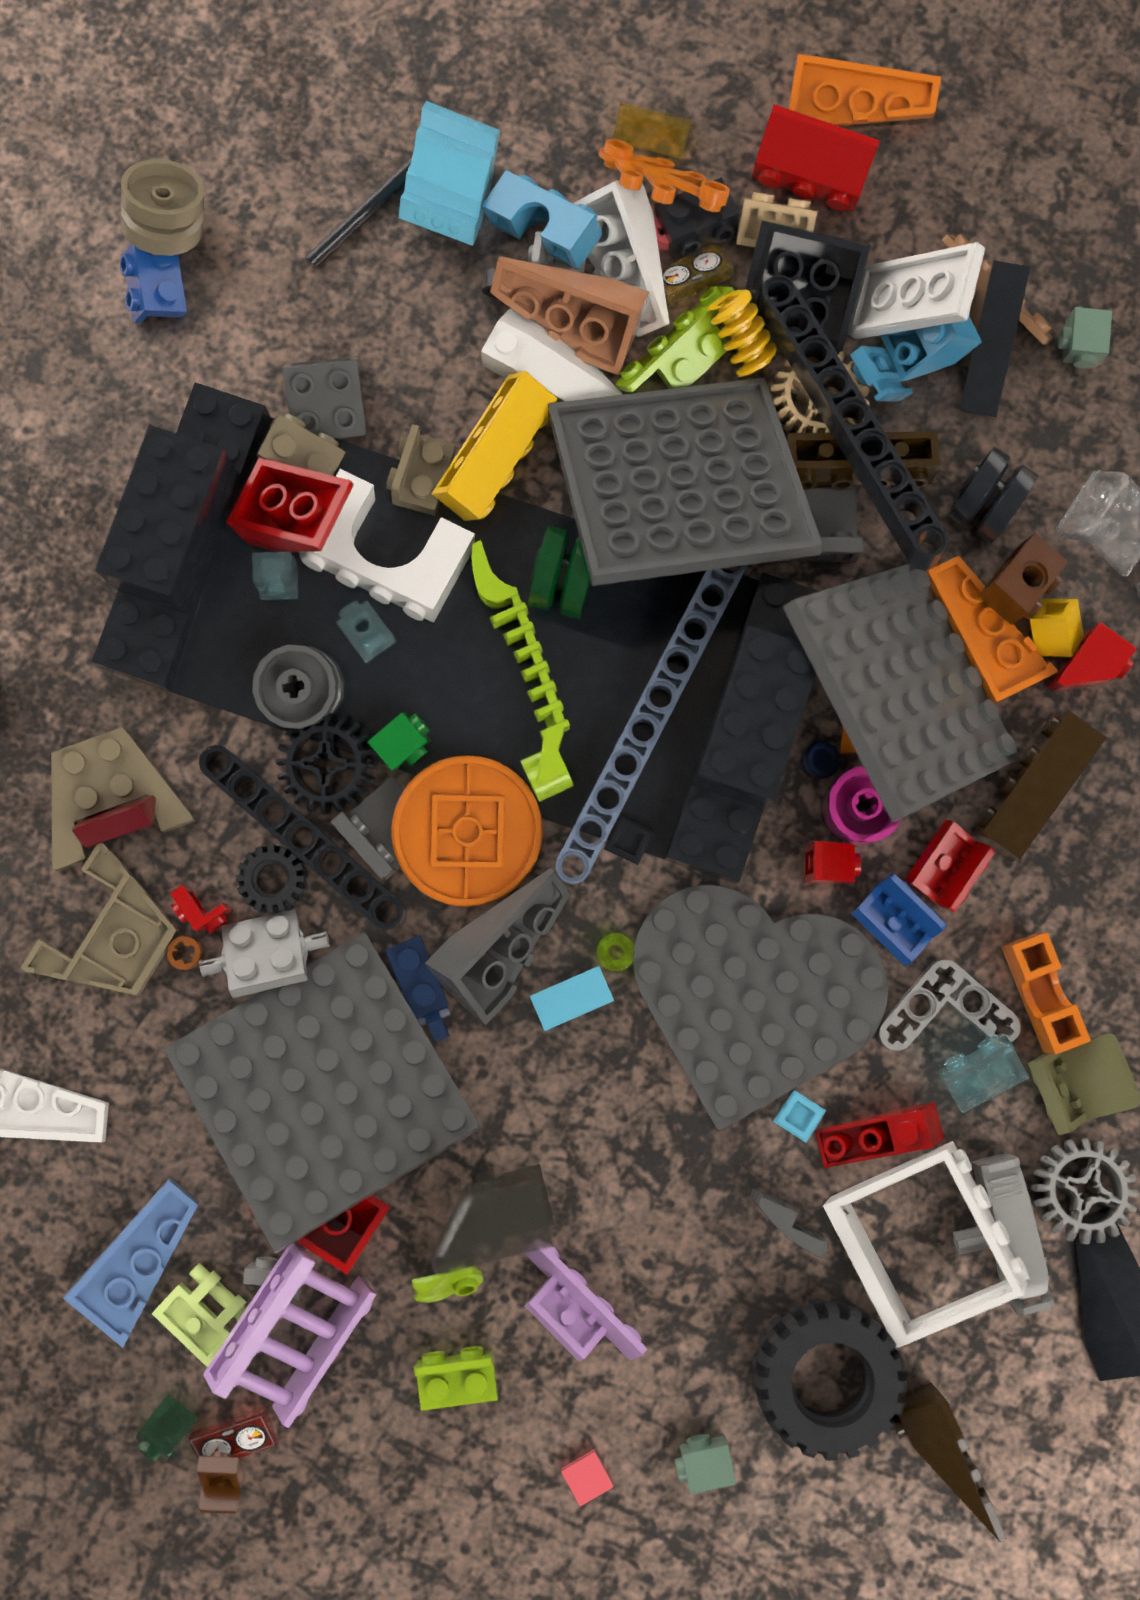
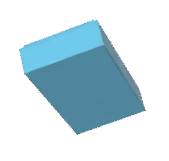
M599 966L530 996L544 1031L614 1001Z

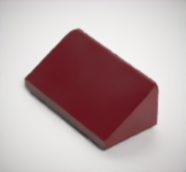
M152 795L91 816L74 826L72 831L86 848L153 825L156 798Z

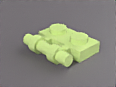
M198 1263L189 1275L200 1285L192 1292L181 1282L155 1309L152 1315L208 1367L232 1331L226 1324L233 1317L239 1321L247 1307L245 1306L246 1301L239 1294L235 1297L220 1282L222 1278L214 1270L210 1273L201 1263ZM208 1293L225 1308L219 1316L213 1313L201 1301Z

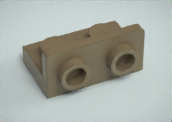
M412 424L409 435L403 434L399 442L397 456L401 457L398 469L392 467L388 476L387 489L391 490L392 504L435 516L440 500L431 493L452 463L456 444L420 435V426Z

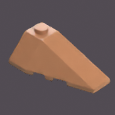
M499 257L490 290L491 294L525 319L532 318L549 331L547 335L556 342L560 339L576 351L575 356L583 362L616 375H620L649 295L648 291L616 279L505 257Z

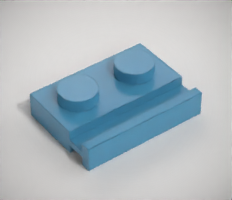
M861 346L850 354L855 363L853 371L858 380L864 385L867 384L868 387L876 388L878 392L874 396L876 401H902L913 394L911 388H904L901 384L902 380L887 348Z

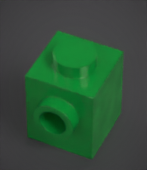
M402 712L373 736L368 743L393 771L401 767L406 761L412 766L428 753L424 746L431 741L426 735L430 729L416 713L410 716L408 712Z

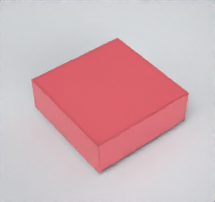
M595 1449L561 1468V1473L580 1507L614 1487V1483Z

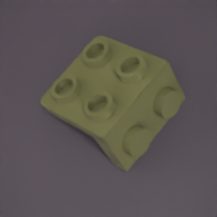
M1107 1033L1090 1038V1042L1056 1055L1043 1053L1028 1063L1033 1083L1041 1093L1046 1105L1047 1116L1053 1123L1058 1135L1074 1131L1087 1120L1135 1109L1140 1105L1139 1089L1115 1035Z

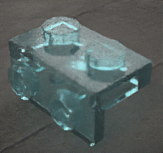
M997 1035L986 1038L977 1045L978 1050L967 1056H964L963 1053L957 1054L943 1063L944 1068L938 1070L962 1114L1030 1078L1016 1054L1015 1048L1006 1035L1000 1038Z

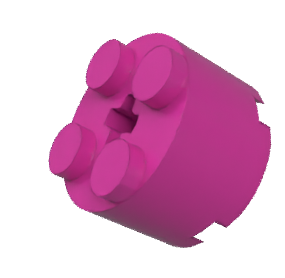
M864 766L855 767L839 776L831 783L823 796L822 810L824 820L830 831L846 844H872L888 837L900 824L901 819L892 823ZM859 799L862 802L868 800L871 807L866 810V813L857 810L856 805L860 802Z

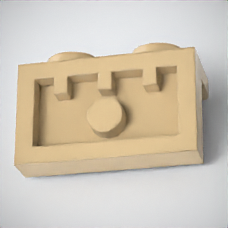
M753 192L752 199L744 197L736 244L755 247L762 220L813 231L817 211L809 209L810 201L789 198L788 205L774 203L775 195Z

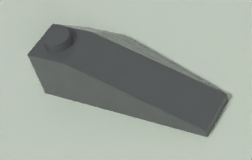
M548 869L450 936L427 960L425 965L441 986L486 1026L513 996L517 989V986L513 984L523 965L529 967L535 956L530 953L539 937L549 933L570 896L568 890L557 873L552 869Z

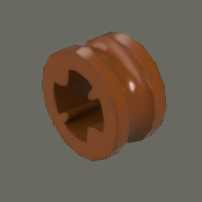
M177 937L167 947L168 961L173 967L180 970L194 969L199 965V961H202L204 958L203 945L194 937ZM182 943L186 947H194L195 955H190L193 957V960L189 963L185 959H177L176 952H181L178 947Z

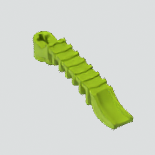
M480 540L472 544V567L478 595L481 601L491 608L499 609L512 604L513 607L491 616L490 621L494 629L518 619L520 627L504 633V639L507 645L525 639L527 646L514 651V656L517 663L532 658L534 666L520 672L525 683L537 677L541 683L540 686L528 690L527 693L531 702L546 697L548 705L533 711L537 721L545 720L547 728L540 731L543 739L542 751L521 760L532 789L540 802L574 786L559 753L563 734L570 730V724L568 719H564L562 711H564L561 700H557L555 692H557L556 685L553 680L550 681L548 672H550L546 660L543 661L541 653H543L539 641L536 642L534 636L536 633L532 621L529 622L527 614H529L525 602H521L516 587L505 584L492 572Z

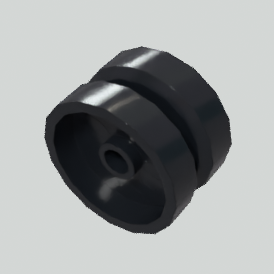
M995 446L990 450L980 465L977 464L958 491L959 496L947 514L948 517L963 526L970 523L980 509L983 510V514L975 525V534L989 544L995 541L1009 523L1039 476L1022 464L1016 467L1008 478L1003 481L1001 478L1010 465V456Z

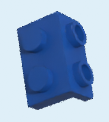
M130 244L126 251L121 254L120 271L123 276H126L127 290L125 303L127 310L131 311L133 323L141 324L147 316L182 318L187 313L178 254L172 256L154 255L139 250L133 244Z
M891 873L875 885L851 913L905 967L912 963L931 939L941 933L947 926L939 918L937 912L927 906L911 890L910 886L894 873Z

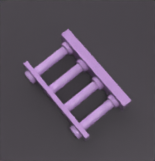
M296 1242L286 1248L203 1373L212 1393L224 1399L227 1398L233 1387L240 1385L274 1401L272 1408L282 1425L287 1428L304 1411L308 1398L360 1319L369 1312L373 1299L377 1295L367 1281L359 1275L351 1287L347 1288L313 1270L315 1261L305 1247ZM306 1284L340 1302L328 1321L290 1303L300 1286ZM285 1318L318 1335L306 1355L268 1336L279 1319ZM261 1351L297 1368L284 1388L246 1370L256 1353Z

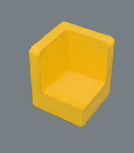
M1041 599L1040 601L1043 602L1042 607L1029 619L1033 640L1038 647L1036 651L1041 656L1073 657L1084 638L1078 599Z

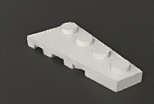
M0 1069V1137L101 1143L106 1141L108 1102Z

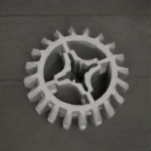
M1081 1138L1078 1148L1072 1139L1066 1140L1064 1142L1065 1152L1058 1145L1051 1147V1153L1055 1160L1046 1155L1040 1158L1041 1163L1048 1169L1047 1171L1035 1169L1033 1172L1035 1177L1043 1180V1184L1031 1185V1191L1042 1192L1043 1199L1033 1201L1034 1207L1046 1205L1048 1211L1042 1213L1040 1219L1046 1222L1055 1218L1056 1221L1053 1223L1051 1231L1059 1233L1066 1227L1065 1240L1073 1241L1079 1232L1081 1244H1089L1091 1234L1097 1243H1103L1106 1238L1105 1231L1112 1237L1119 1235V1229L1115 1222L1124 1227L1129 1226L1130 1221L1123 1214V1211L1129 1213L1137 1211V1207L1134 1204L1127 1202L1128 1198L1139 1196L1138 1190H1128L1127 1183L1136 1181L1137 1177L1134 1174L1124 1176L1122 1171L1128 1168L1130 1164L1127 1160L1120 1161L1117 1164L1114 1162L1119 1153L1115 1148L1110 1149L1103 1155L1105 1143L1102 1141H1097L1091 1150L1088 1138ZM1073 1159L1088 1160L1086 1168H1082L1077 1178L1059 1175L1061 1169ZM1099 1166L1108 1174L1112 1182L1113 1193L1102 1187ZM1088 1183L1090 1185L1088 1188L1092 1189V1194L1098 1197L1081 1199L1080 1195L1082 1193L1078 1194L1077 1188L1071 1185ZM1055 1186L1068 1195L1070 1200L1068 1210L1071 1212L1070 1216L1059 1205ZM1094 1203L1110 1207L1107 1214L1100 1220L1091 1224L1081 1223L1083 1215L1088 1214L1090 1207Z

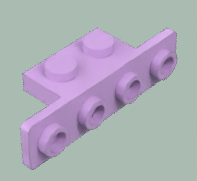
M537 1238L526 1245L522 1250L523 1253L548 1279L524 1306L578 1362L586 1358L604 1335L627 1359L634 1360L644 1355L647 1348L641 1343L642 1339L639 1333L631 1326L623 1324L613 1314V1307L602 1297H596L586 1287L587 1282L584 1277L576 1270L569 1269L559 1259L558 1251L550 1243Z

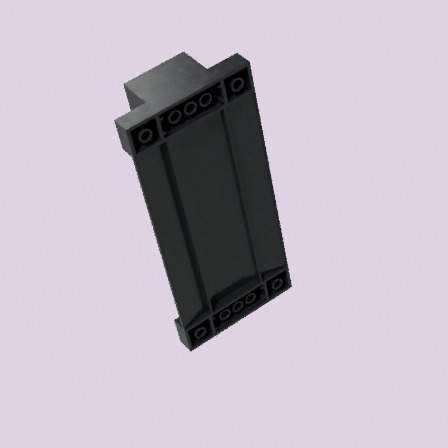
M195 382L176 433L149 424L95 568V572L117 590V594L91 662L103 670L286 732L293 731L300 735L297 728H283L269 721L258 709L252 692L253 675L260 661L274 649L286 645L316 647L328 653L340 666L345 681L344 698L337 712L333 715L334 725L340 715L347 716L346 729L352 723L358 722L361 726L355 736L359 737L361 734L369 733L372 738L400 713L408 712L410 716L416 713L430 729L426 735L431 741L424 746L428 753L412 766L406 761L398 770L417 775L429 765L455 756L470 755L494 760L514 771L528 785L538 803L542 819L573 829L706 570L594 586L590 582L580 619L561 615L559 603L562 590L558 589L553 605L547 611L528 606V600L532 582H530L536 555L538 549L542 546L548 526L568 530L570 540L567 555L571 556L576 539L579 537L574 518L497 493L493 499L495 506L492 511L481 520L464 521L441 501L435 516L393 505L391 490L387 489V480L391 468L398 469L400 460L335 439L339 443L338 448L345 451V454L334 476L342 469L374 485L375 502L360 526L354 540L356 550L365 560L385 568L400 567L410 563L422 552L440 518H443L475 533V542L481 540L492 572L505 584L516 587L521 602H525L529 613L527 614L529 622L532 621L536 633L534 636L536 642L539 641L543 653H541L543 661L546 660L550 672H548L550 681L553 680L556 685L557 692H555L557 700H561L564 711H562L564 719H568L570 724V730L563 734L559 753L574 786L539 802L524 771L521 760L542 751L543 739L540 731L547 728L545 720L538 722L533 711L548 705L546 697L531 702L527 691L540 686L541 683L538 677L525 683L520 671L534 666L532 658L517 663L513 653L527 646L525 639L507 645L503 636L504 633L520 627L518 619L494 629L490 621L491 616L513 606L510 604L497 609L486 606L481 601L473 574L472 554L434 623L425 618L422 621L416 620L408 616L402 607L392 602L383 604L371 597L369 591L357 585L355 588L348 587L339 582L335 577L336 575L324 569L318 572L309 568L302 562L299 552L277 553L247 544L226 523L259 458L256 455L274 419L270 416L265 405ZM721 568L726 573H734L733 571ZM762 572L759 580L745 575L742 576L620 813L654 830L644 852L645 854L734 884L740 882L763 810L775 801L817 674L783 606L794 599L820 591ZM709 590L701 595L703 602L707 606L715 607L722 603L720 595L715 591ZM691 623L685 626L684 632L688 638L700 640L704 637V630L699 624ZM674 656L668 659L667 667L671 672L681 674L687 670V663L682 657ZM297 681L295 685L297 692L304 689L303 681ZM654 690L649 695L651 703L656 707H666L670 703V696L664 690ZM638 723L632 728V734L639 741H648L653 737V730L646 723ZM322 733L313 736L310 740L319 743V741H322ZM334 733L337 749L354 754L349 743ZM368 741L362 744L364 749L371 747ZM377 753L367 755V759L386 765ZM621 756L614 763L616 771L622 775H630L636 770L634 760L628 756ZM606 789L597 795V802L604 809H613L619 803L618 796L613 790ZM586 823L580 828L581 832L601 838V830L594 823ZM614 824V826H613V828H612V830H611V832H610V834H609V836H608V838H607V841H608V839H609V837H610V835H611V833H612V831H613V829H614V827H615V824Z

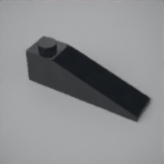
M1106 1206L1084 1215L1081 1223L1091 1224L1100 1220L1107 1214L1110 1208ZM1117 1222L1115 1224L1119 1229V1235L1112 1237L1105 1231L1106 1238L1103 1243H1097L1091 1234L1090 1243L1081 1244L1079 1232L1074 1239L1076 1267L1079 1269L1081 1292L1079 1293V1304L1082 1308L1084 1330H1082L1083 1345L1099 1381L1140 1376V1267Z

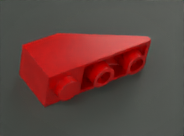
M935 1101L899 1108L815 1130L824 1168L930 1149L945 1139Z

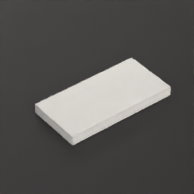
M975 242L865 266L847 334L854 339H861L967 321L985 247Z

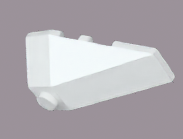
M619 180L574 202L573 204L577 206L584 204L596 213L597 222L602 232L601 238L587 256L595 268L594 275L616 279L649 292L636 332L637 337L644 336L668 325L669 317L654 216L643 182L640 190H630L622 187L619 184Z
M512 308L498 320L481 350L483 367L504 378H507L512 373L527 371L557 398L555 403L623 395L597 367L583 362L575 356L576 351L560 339L556 342L547 335L549 332L532 318L525 319Z

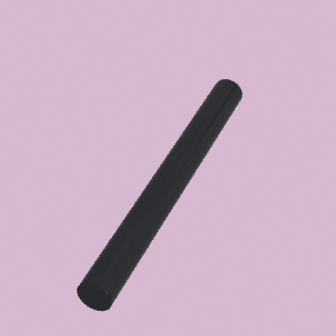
M411 158L305 256L306 260L314 268L326 259L405 184Z

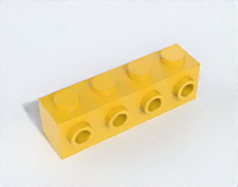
M527 371L509 374L431 494L464 521L485 518L494 508L495 501L493 499L500 488H504L512 480L515 473L513 468L518 460L526 456L534 444L532 438L538 429L548 423V404L555 403L557 398Z

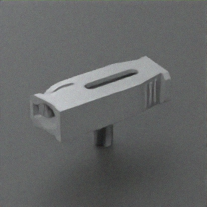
M1007 1153L971 1162L977 1186L982 1185L989 1196L991 1207L988 1209L995 1222L1001 1221L1006 1228L1010 1238V1243L1007 1245L1014 1258H1021L1029 1274V1279L1026 1280L1028 1285L1024 1295L1008 1303L1017 1315H1027L1052 1309L1055 1305L1048 1288V1269L1030 1197L1020 1168L1019 1158ZM979 1226L953 1232V1242L957 1248L958 1255L990 1248ZM994 1257L999 1281L1002 1282L1006 1280V1277ZM1041 1296V1302L1026 1305L1022 1301V1299Z

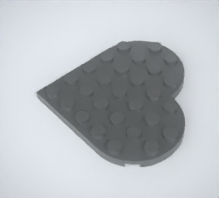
M700 885L689 887L670 895L648 914L639 929L635 941L633 972L638 990L718 1132L859 1051L877 1031L886 1010L888 985L882 960L872 943L859 930L840 919L822 914H801L774 923L758 903L747 895L731 888Z

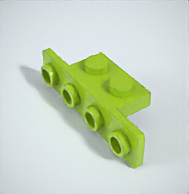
M713 286L707 289L700 296V303L693 310L686 311L678 316L673 322L674 328L665 336L662 335L653 340L647 347L648 352L639 361L635 360L629 363L621 371L622 377L615 383L616 387L621 391L632 393L655 371L669 389L690 387L727 352L724 349V345L728 342L725 337L719 338L717 333L720 329L717 325H712L711 323L712 317L718 310L708 311L706 309L717 299L733 292L734 289L724 286Z

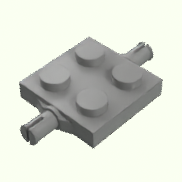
M296 909L221 926L224 944L221 957L199 961V967L203 977L225 971L229 992L232 998L308 981L306 970L308 951L330 947L327 931L305 937L300 928Z

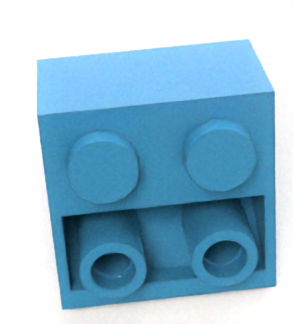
M969 315L967 321L880 335L902 381H908L951 366L982 343Z

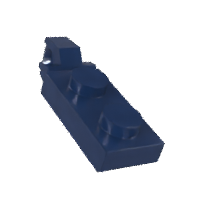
M416 936L385 949L404 998L421 1027L428 1026L434 1042L449 1037V1032L443 1020L444 1017L451 1015L448 1008L449 1002L443 987L425 965L430 956L422 936Z

